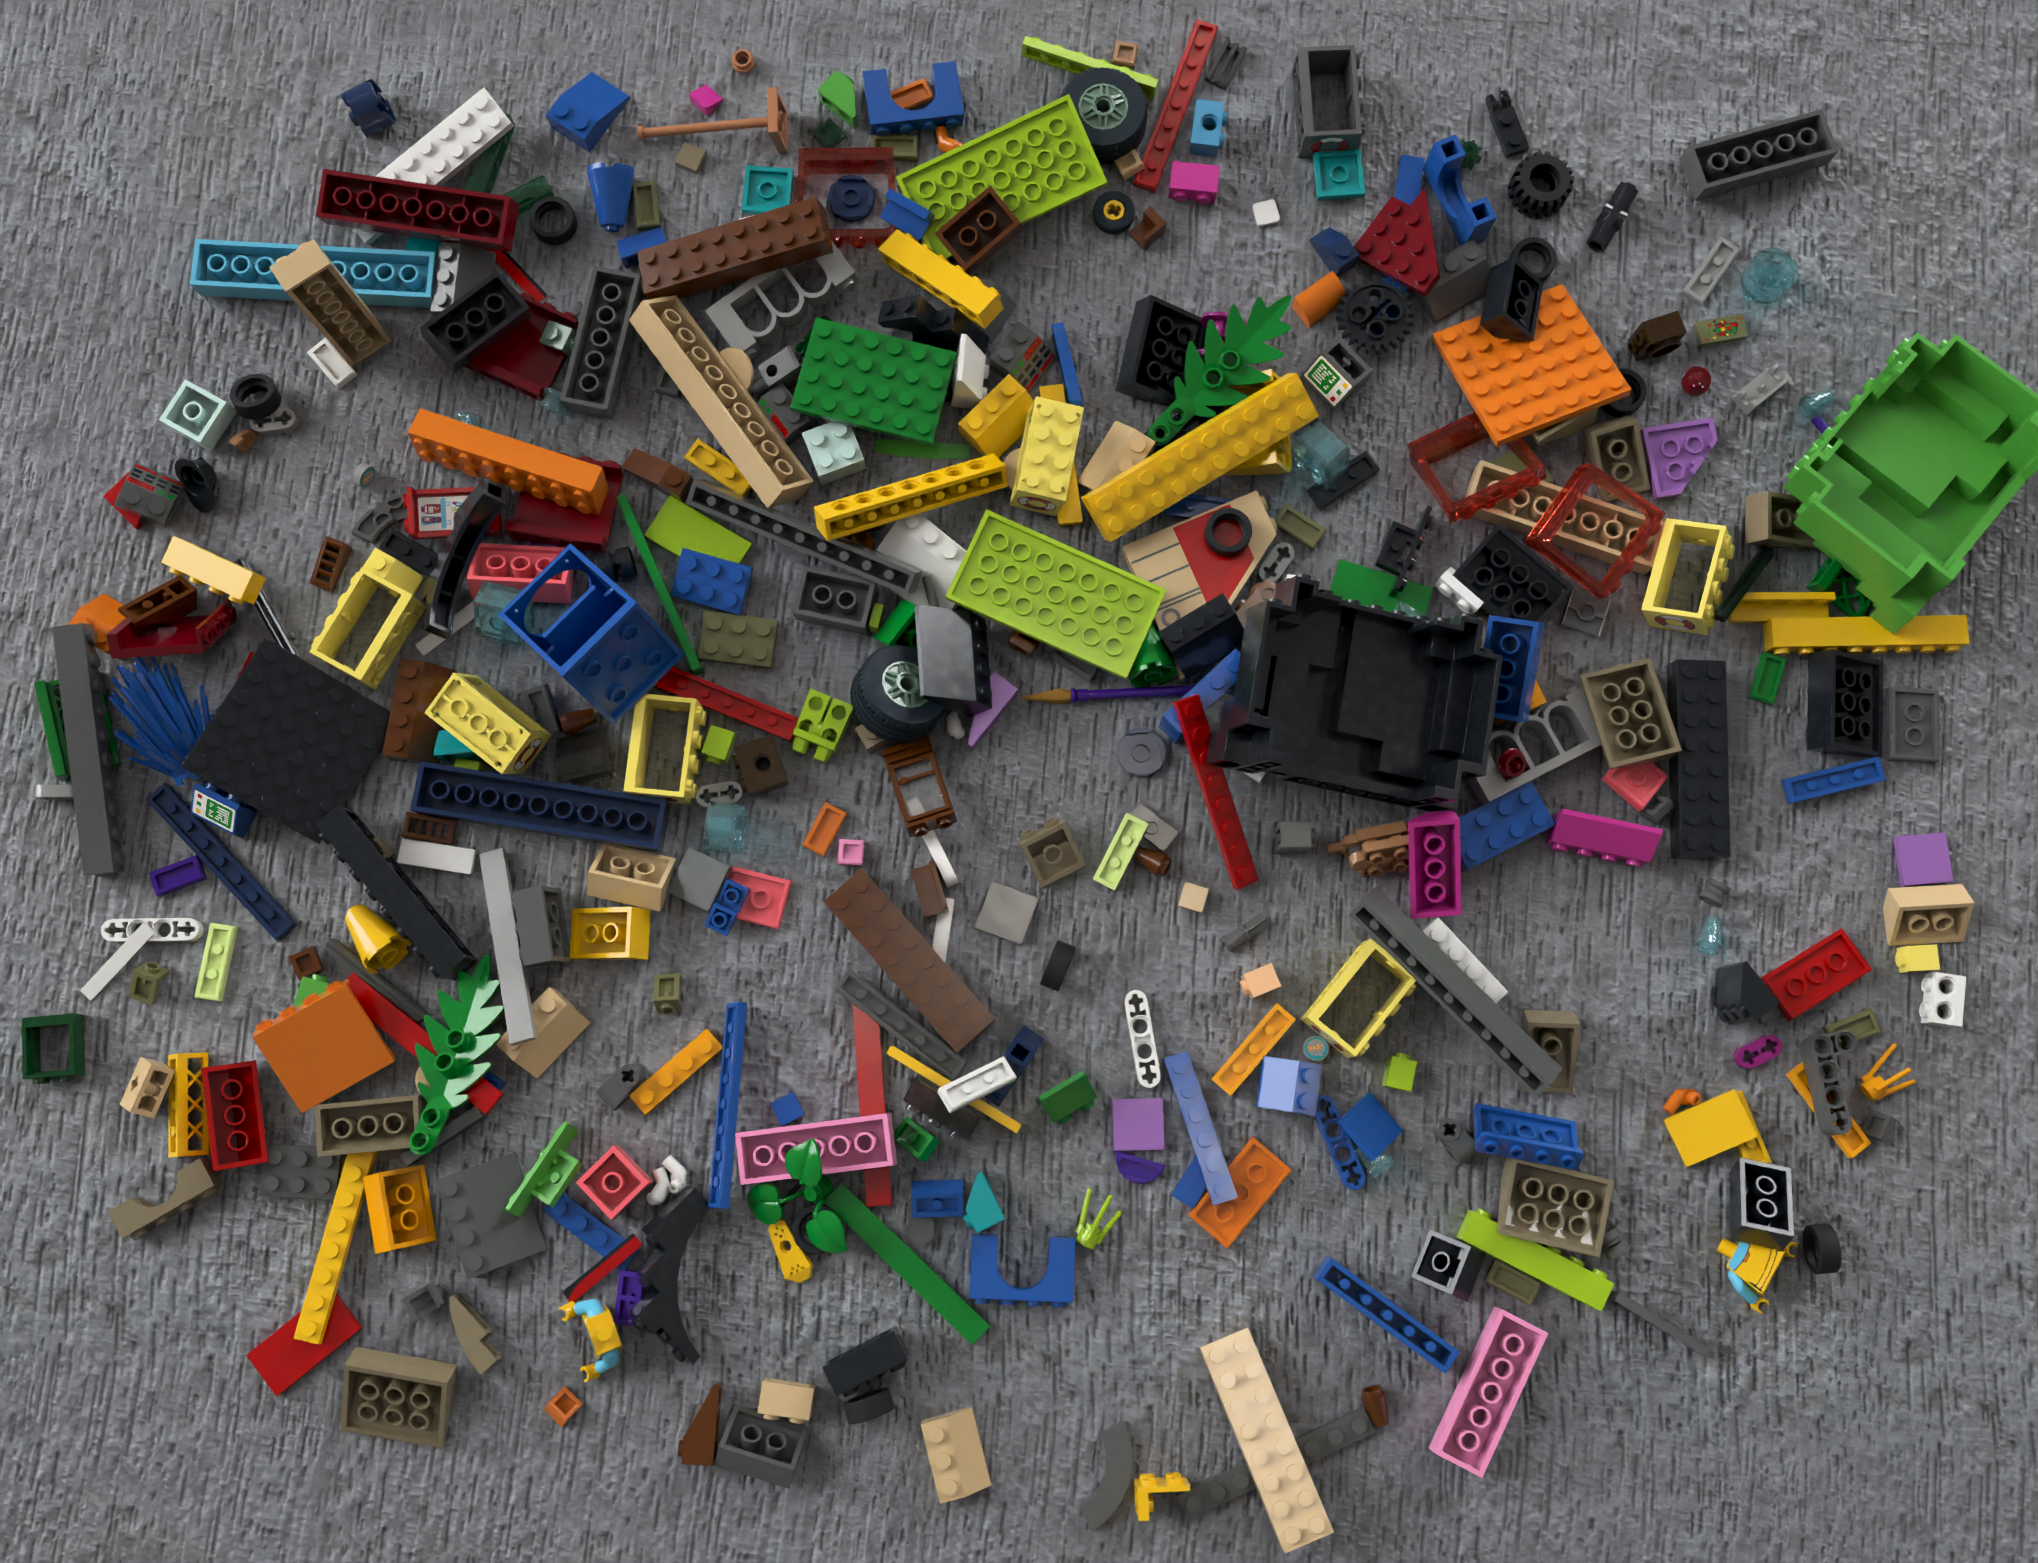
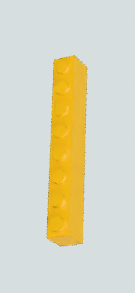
M1967 615L1915 616L1894 634L1872 617L1771 618L1763 623L1765 652H1774L1776 656L1788 655L1790 652H1798V655H1809V653H1814L1815 651L1830 649L1847 651V653L1860 654L1863 651H1871V654H1883L1887 650H1895L1896 654L1910 653L1911 650H1920V653H1932L1936 649H1944V653L1959 652L1960 648L1969 644Z

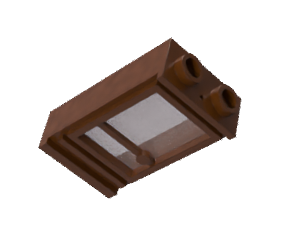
M928 735L915 742L902 743L881 750L909 837H921L931 830L937 828L946 829L957 822Z

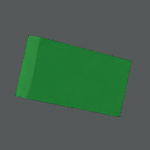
M1764 651L1760 653L1748 699L1770 706L1774 705L1786 665V658Z

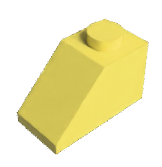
M374 548L363 566L364 569L389 581L415 596L425 579L419 573L377 548Z

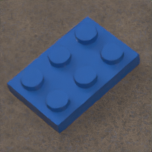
M682 548L670 595L742 615L754 568Z

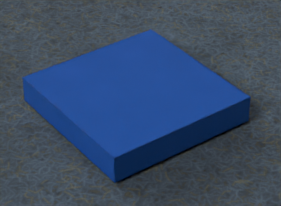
M1370 1091L1338 1121L1339 1125L1371 1162L1403 1131Z

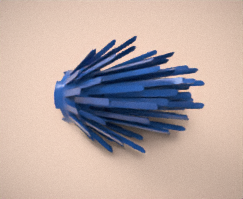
M153 656L150 657V660L154 666L155 675L141 657H134V666L138 671L137 673H132L123 665L117 666V670L128 687L127 689L122 687L115 677H110V679L135 711L115 692H112L113 697L108 698L138 730L135 731V734L138 737L131 738L121 730H115L117 734H114V736L135 749L136 753L145 757L148 761L135 757L128 759L172 777L178 786L184 785L183 779L191 777L195 780L198 776L182 768L181 765L215 715L214 713L209 714L208 697H205L204 685L202 683L199 686L202 715L197 699L193 701L194 706L192 710L173 662L170 668L174 677H171L166 665L162 666V670L170 684L169 687Z

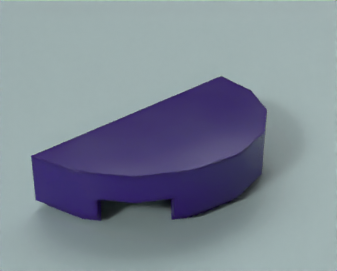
M1116 1151L1118 1170L1126 1179L1133 1183L1145 1184L1154 1181L1162 1174L1166 1166Z

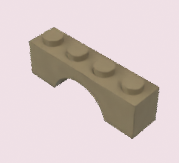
M200 1158L177 1171L176 1189L166 1202L160 1205H153L142 1197L130 1198L108 1211L121 1239L133 1238V1240H136L148 1233L147 1229L151 1226L156 1225L158 1227L170 1221V1215L175 1212L183 1213L194 1207V1201L200 1198L205 1200L217 1193L216 1189L224 1184L218 1172H212L211 1159Z

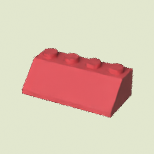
M480 543L467 575L471 598L512 601L566 547ZM574 569L561 572L550 578L536 591L530 602L570 604L574 586Z

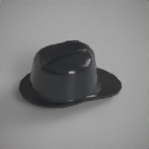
M202 457L195 460L179 458L175 462V473L183 485L189 500L197 510L203 513L211 512L215 506L213 490L217 481L214 469Z

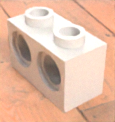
M1939 972L1925 974L1921 983V989L1924 992L1923 1002L1919 1008L1922 1024L1948 1028L1962 1027L1966 987L1965 976ZM1940 982H1942L1945 986L1944 993H1942L1939 989ZM1938 1007H1941L1943 1010L1942 1018L1937 1014Z

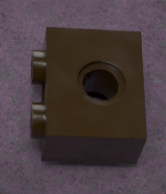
M1675 311L1644 321L1638 326L1628 339V350L1630 354L1634 355L1636 361L1664 356L1682 345L1680 340L1687 331L1679 312Z
M772 735L733 747L735 755H732V760L736 770L741 769L743 778L739 780L744 793L748 792L751 797H755L789 785ZM762 760L770 761V766L765 771L758 770V764Z

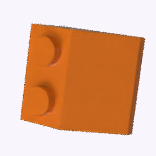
M102 594L80 607L68 625L78 623L93 625L98 638L95 646L111 655L106 634L125 619L118 612V608L123 606V604L106 594Z

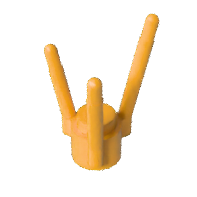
M1893 1043L1869 1072L1861 1077L1863 1083L1859 1087L1863 1094L1872 1102L1874 1100L1879 1101L1889 1094L1916 1083V1080L1912 1079L1888 1088L1890 1084L1910 1073L1911 1068H1906L1886 1081L1880 1076H1873L1897 1047L1896 1043Z

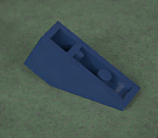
M1023 1025L1003 1054L1016 1075V1080L984 1097L999 1107L1045 1039Z

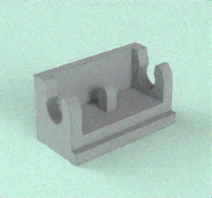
M1773 365L1770 369L1767 368L1731 397L1746 416L1791 379L1788 373L1782 376L1778 375L1776 370L1779 369V365Z

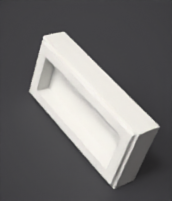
M326 337L307 352L338 389H341L358 375Z

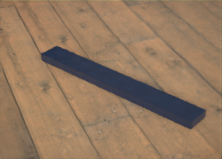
M164 782L146 798L148 803L276 941L280 942L298 925L199 817L191 814V808L168 783Z

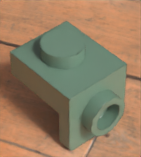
M549 320L539 342L571 357L577 332L572 328Z

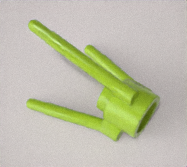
M1088 1188L1079 1224L1075 1232L1078 1234L1076 1238L1078 1243L1094 1250L1096 1244H1101L1104 1236L1116 1223L1122 1212L1118 1211L1100 1232L1098 1226L1113 1199V1196L1109 1195L1093 1225L1087 1223L1084 1227L1092 1189Z

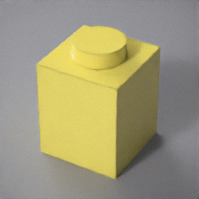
M1937 944L1897 948L1895 962L1897 967H1899V973L1940 970Z

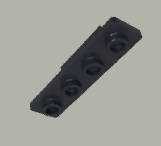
M1427 506L1422 512L1415 530L1396 521H1393L1389 528L1375 566L1396 575L1389 592L1391 597H1394L1398 591L1402 592L1408 579L1405 578L1407 570L1411 571L1416 561V558L1413 557L1415 549L1419 550L1425 538L1421 536L1424 529H1428L1433 519V516H1430L1431 506Z

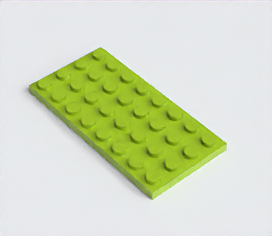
M1069 94L896 176L904 197L926 208L935 215L923 237V241L931 248L933 253L938 256L941 254L947 259H951L953 256L938 239L935 232L989 186L994 189L1023 225L1108 185Z
M986 509L945 599L1126 680L1167 589Z

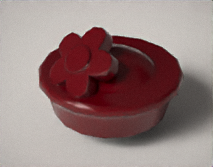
M1694 366L1689 368L1682 377V388L1688 395L1699 396L1708 390L1711 384V376L1704 367Z
M1515 748L1504 751L1498 761L1499 773L1508 779L1518 777L1524 772L1526 767L1525 757L1519 749Z

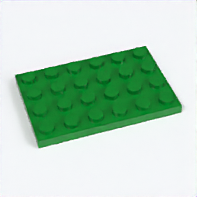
M816 318L790 409L794 412L933 446L955 366L957 352Z

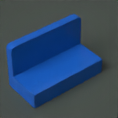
M889 188L885 195L889 201L880 216L881 219L905 233H909L914 238L922 240L935 215Z
M657 227L617 241L623 264L625 268L639 264L637 251L667 241L662 228Z
M963 1180L912 1181V1218L964 1216Z

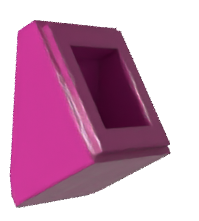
M707 84L689 94L691 103L707 117L724 101Z

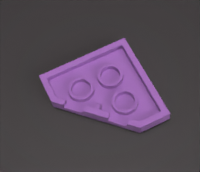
M1713 418L1642 428L1640 430L1654 500L1677 497L1685 489L1689 480L1718 441Z

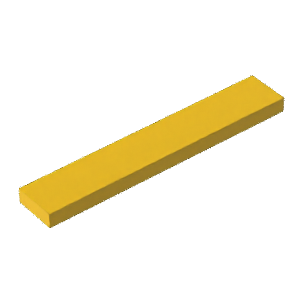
M1063 384L1039 387L1040 397L1066 403ZM1074 462L1066 501L1057 514L1059 527L1083 524Z
M890 1046L886 1053L940 1087L952 1082L895 1046ZM981 1099L969 1104L1016 1134L1021 1127L1020 1123Z

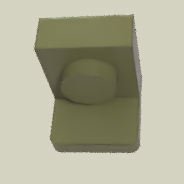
M146 962L135 969L128 998L149 1005L155 1004L158 1000L161 980L168 976L169 969L163 968L154 962Z
M680 973L655 975L653 1002L657 1012L663 1014L682 1012Z

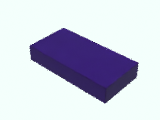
M197 855L149 873L155 894L158 897L207 879L202 861Z

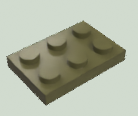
M705 611L698 659L772 669L779 622L776 619Z

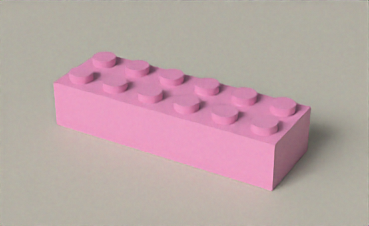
M891 1113L735 1133L740 1185L791 1179L792 1177L788 1173L785 1164L787 1152L794 1146L812 1138L815 1139L819 1150L822 1175L897 1164Z
M1494 1306L1430 1443L1429 1449L1448 1461L1483 1478L1548 1333Z

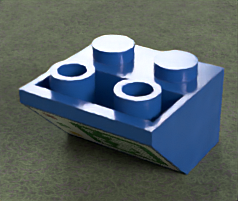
M208 782L205 786L195 783L191 814L234 836L244 838L258 812L250 809V805Z

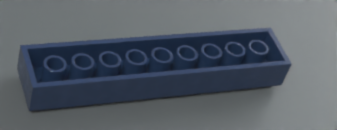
M420 761L410 810L417 814L663 852L671 803L666 799Z

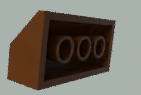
M400 658L383 756L390 760L420 764V761L440 764L441 760L434 756V747L438 732L445 729L426 715L425 711L451 675L457 673L456 670L425 661Z

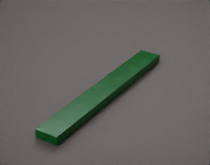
M625 493L617 496L616 500L692 672L697 676L703 673L704 670L632 506Z
M843 1183L827 1197L825 1204L971 1345L990 1327L989 1323Z

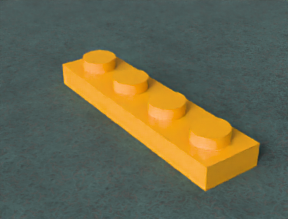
M1275 1003L1211 1080L1231 1096L1296 1019L1278 1003Z
M705 1029L631 1093V1099L645 1115L649 1114L723 1049V1045L709 1029Z
M1802 1061L1785 1075L1815 1114ZM1827 1092L1826 1099L1831 1103V1096ZM1852 1116V1127L1848 1133L1831 1135L1847 1158L1855 1157L1871 1144Z

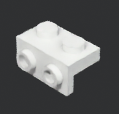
M1450 567L1434 585L1444 596L1449 597L1455 602L1461 611L1474 614L1484 602L1453 576L1456 570Z

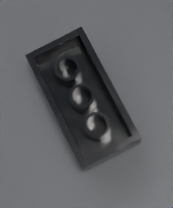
M497 270L420 327L421 334L455 374L530 318V307Z

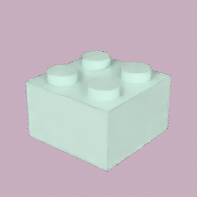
M185 379L159 421L170 430L211 452L237 411L226 401Z
M832 421L802 433L821 485L866 469L864 457L850 425Z

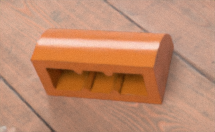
M1331 271L1294 297L1291 307L1305 325L1310 328L1337 309L1338 305H1342L1340 298L1341 296L1346 297L1345 290L1338 277Z

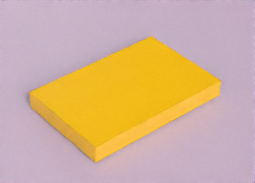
M1735 1089L1662 1119L1685 1167L1758 1137Z

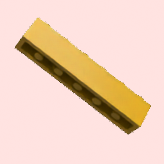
M896 229L878 248L886 265L950 307H956L966 317L984 329L1004 309L1000 300L1001 295L995 288H988L976 276L971 277L967 275L962 267L950 264L946 257L941 254L939 256L936 255L926 244H919L909 233L904 234Z

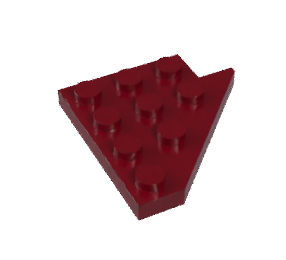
M1422 190L1411 205L1392 196L1355 244L1354 248L1359 254L1357 261L1425 297L1440 279V271L1428 195L1425 190Z

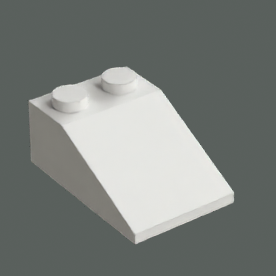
M961 334L958 346L951 406L973 409L987 396V388L983 387L984 379L988 380L989 365H985V354L967 334Z

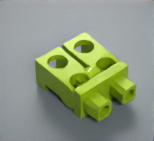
M810 688L793 732L795 739L792 750L805 755L809 745L813 744L818 746L813 758L827 764L832 753H837L848 724L855 714L853 706L839 699H832L831 696Z

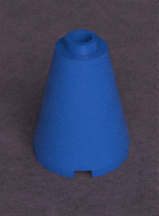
M605 163L588 165L587 176L599 224L605 228L606 232H619V228H623L635 177L634 168L620 163H613V166H605Z

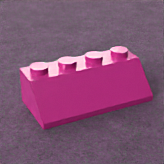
M1562 809L1551 815L1555 825L1548 828L1545 845L1553 846L1552 850L1567 852L1569 849L1577 851L1579 856L1592 857V855L1602 856L1601 860L1606 862L1621 860L1626 861L1627 866L1640 868L1641 865L1651 861L1663 830Z
M1454 810L1427 812L1408 821L1410 917L1415 919L1462 915L1460 818Z

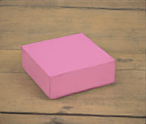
M839 839L838 865L863 866L865 841Z

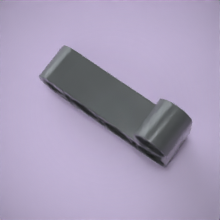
M1849 1031L1807 1037L1800 1044L1801 1056L1818 1126L1822 1133L1826 1135L1846 1134L1852 1127V1119L1836 1057L1850 1054L1856 1050L1857 1039ZM1839 1038L1842 1040L1843 1043L1842 1049L1838 1045ZM1815 1042H1816V1043L1818 1044V1046H1819V1052H1818V1053L1816 1052V1050H1815V1048H1814V1043H1815ZM1821 1067H1822V1068L1824 1069V1071H1825V1077H1824V1078L1821 1076V1073H1820ZM1827 1092L1831 1096V1103L1826 1099Z

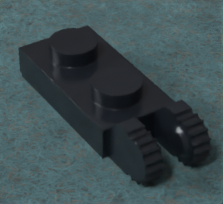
M1503 90L1499 94L1503 109L1498 110L1493 94L1487 95L1485 101L1490 113L1489 118L1503 154L1507 158L1528 151L1529 145L1514 106H1511L1509 93L1507 90Z

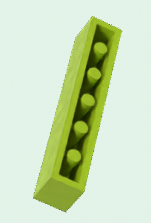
M1479 1208L1477 1212L1468 1210L1456 1236L1457 1239L1602 1312L1614 1286L1613 1282L1607 1280L1608 1275L1595 1268L1592 1272L1584 1268V1262L1570 1256L1569 1260L1560 1256L1562 1251L1553 1246L1547 1245L1545 1248L1537 1244V1242L1497 1233L1498 1223L1490 1220L1491 1214Z

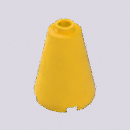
M354 905L347 911L345 922L363 966L369 973L378 974L377 970L383 967L387 971L405 958L408 954L406 948L408 945L411 946V942L409 939L403 938L394 926L366 905Z

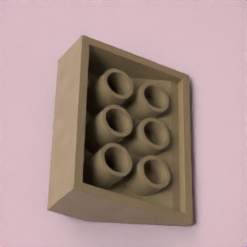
M1651 658L1579 675L1609 769L1650 764L1673 758L1682 751Z
M1505 1157L1500 1186L1497 1233L1600 1258L1614 1180L1555 1166Z
M356 1347L344 1365L341 1430L443 1448L456 1390L458 1364Z

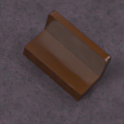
M930 861L929 865L911 870L925 919L949 912L934 861Z

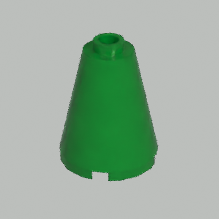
M1153 622L1129 672L1130 683L1137 688L1151 687L1150 683L1156 681L1161 685L1177 675V666Z

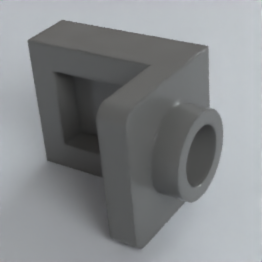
M431 1281L423 1288L403 1298L401 1302L412 1322L415 1323L441 1308L445 1304L443 1299L446 1296L442 1287L439 1284L435 1285Z

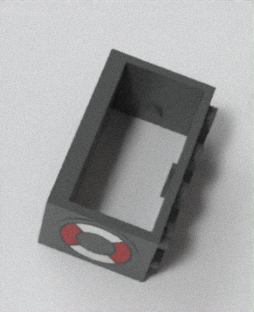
M1355 45L1298 47L1292 68L1298 158H1311L1315 152L1356 150L1357 146L1361 145V135L1365 134V121H1361L1360 114L1363 113V99L1359 98L1362 80L1361 76H1357L1360 58L1359 54L1355 52ZM1343 73L1347 130L1314 131L1310 75Z

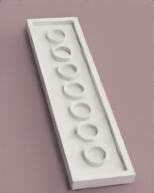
M483 87L377 174L376 177L442 186L511 130L514 125ZM355 229L368 246L384 234L382 232Z

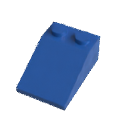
M591 72L559 96L547 112L546 117L553 130L590 153L630 100V96Z

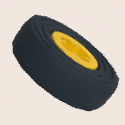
M1109 191L1098 197L1093 206L1092 216L1096 226L1101 231L1107 234H1119L1131 226L1134 221L1135 208L1132 200L1126 194L1120 191ZM1110 209L1118 211V215L1110 214Z

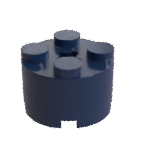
M373 79L364 81L341 93L344 103L352 111L349 113L352 122L356 127L360 125L366 137L391 126L396 121L390 103L387 99L384 100L380 94L382 92L381 88Z

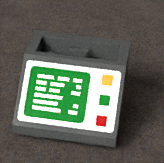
M1339 336L1318 355L1300 378L1334 411L1368 381L1373 370Z

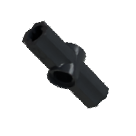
M1620 182L1612 198L1606 203L1596 220L1597 224L1586 241L1590 249L1595 252H1604L1608 247L1614 233L1619 230L1627 217V211L1639 192L1635 185L1629 182Z

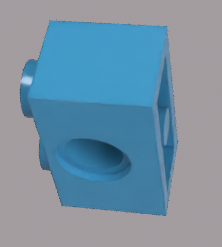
M1196 99L1189 154L1217 157L1218 148L1223 149L1225 134H1221V126L1226 127L1228 112H1223L1224 102ZM1210 126L1214 130L1209 131L1206 130L1204 127Z

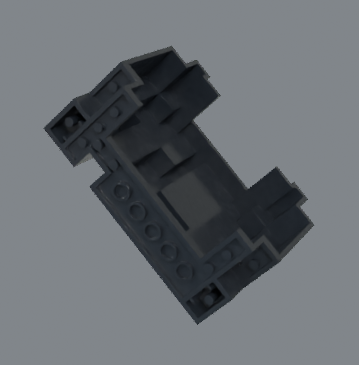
M1296 574L1292 578H1287L1276 585L1274 598H1268L1266 601L1248 608L1234 697L1224 702L1219 732L1210 734L1206 764L1250 774L1265 772L1276 775L1278 780L1428 812L1457 810L1461 780L1486 775L1503 656L1493 654L1494 651L1492 649L1480 648L1484 625L1483 620L1475 619V615L1470 613H1460L1457 617H1437L1434 621H1429V618L1425 616H1406V612L1400 610L1385 611L1383 610L1384 607L1379 605H1360L1361 602L1358 600L1347 599L1343 601L1342 597L1333 595V591L1319 590L1320 581L1312 580L1311 576L1307 574Z

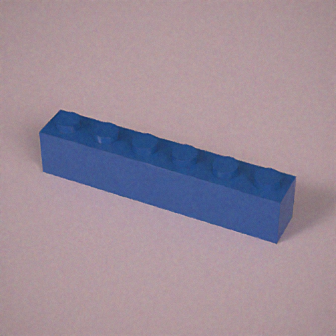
M1326 1256L1312 1276L1446 1374L1460 1351L1331 1257Z

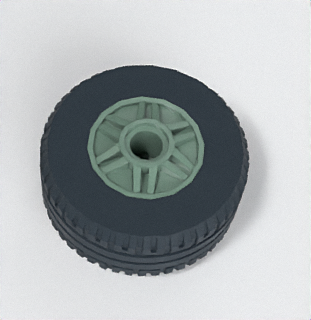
M1107 67L1089 69L1079 73L1078 76L1076 75L1074 79L1070 80L1061 93V97L1067 94L1070 95L1101 165L1115 163V160L1139 147L1145 134L1148 116L1146 96L1139 84L1133 78H1130L1131 76Z
M887 646L873 652L858 670L850 688L852 708L861 724L877 737L894 743H911L922 739L930 733L947 709L944 706L920 697L918 652L916 649L907 646Z

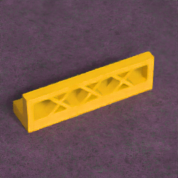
M1747 592L1728 617L1729 623H1765L1771 618L1829 617L1828 604L1836 599L1835 592Z
M208 1052L168 1055V1066L175 1070L168 1086V1158L209 1155V1137L201 1069L208 1067ZM200 1058V1070L194 1075L188 1070V1059ZM194 1082L201 1088V1094L195 1101L188 1095V1088ZM193 1108L201 1114V1120L195 1126L188 1121V1114ZM195 1133L201 1139V1150L188 1151V1139Z

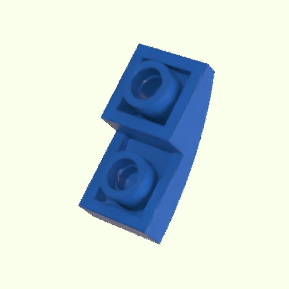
M727 878L704 926L728 936L751 888Z

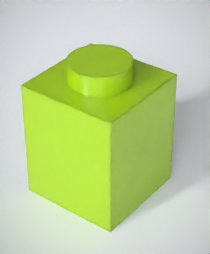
M711 725L701 751L704 757H707L706 761L720 766L721 762L728 764L737 735L735 732Z
M1396 1052L1395 1056H1388L1382 1086L1411 1092L1417 1061L1410 1060L1411 1055Z

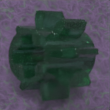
M1462 139L1461 146L1466 156L1460 170L1469 168L1471 171L1474 163L1479 164L1482 159L1478 155L1482 147H1478L1475 140L1466 142Z

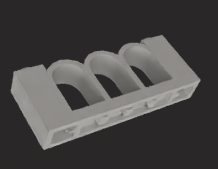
M832 240L833 253L814 258V261L827 277L826 285L821 291L817 293L805 292L791 275V272L807 262L804 261L754 276L705 310L731 348L742 350L751 360L761 350L758 344H768L779 335L781 324L794 325L799 323L806 316L808 304L811 306H821L829 302L835 290L840 294L843 291H850L855 286L856 282H858L857 276ZM784 277H786L799 295L797 307L788 313L777 311L763 293ZM757 296L772 315L770 326L761 332L749 330L736 313L737 310Z
M1574 686L1564 691L1562 699L1545 707L1539 712L1538 716L1529 715L1528 722H1516L1508 731L1499 730L1491 734V741H1501L1509 749H1519L1526 759V767L1523 774L1505 782L1489 751L1486 775L1467 779L1481 806L1601 746L1583 688L1577 689ZM1550 711L1560 712L1566 717L1580 742L1578 746L1564 752L1548 721ZM1521 726H1529L1538 733L1552 759L1536 767L1534 766L1519 737Z

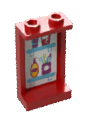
M407 487V494H403L404 509H408V518H404L405 532L409 533L413 540L447 538L454 528V513L475 487L419 490ZM501 511L495 517L484 536L502 535Z

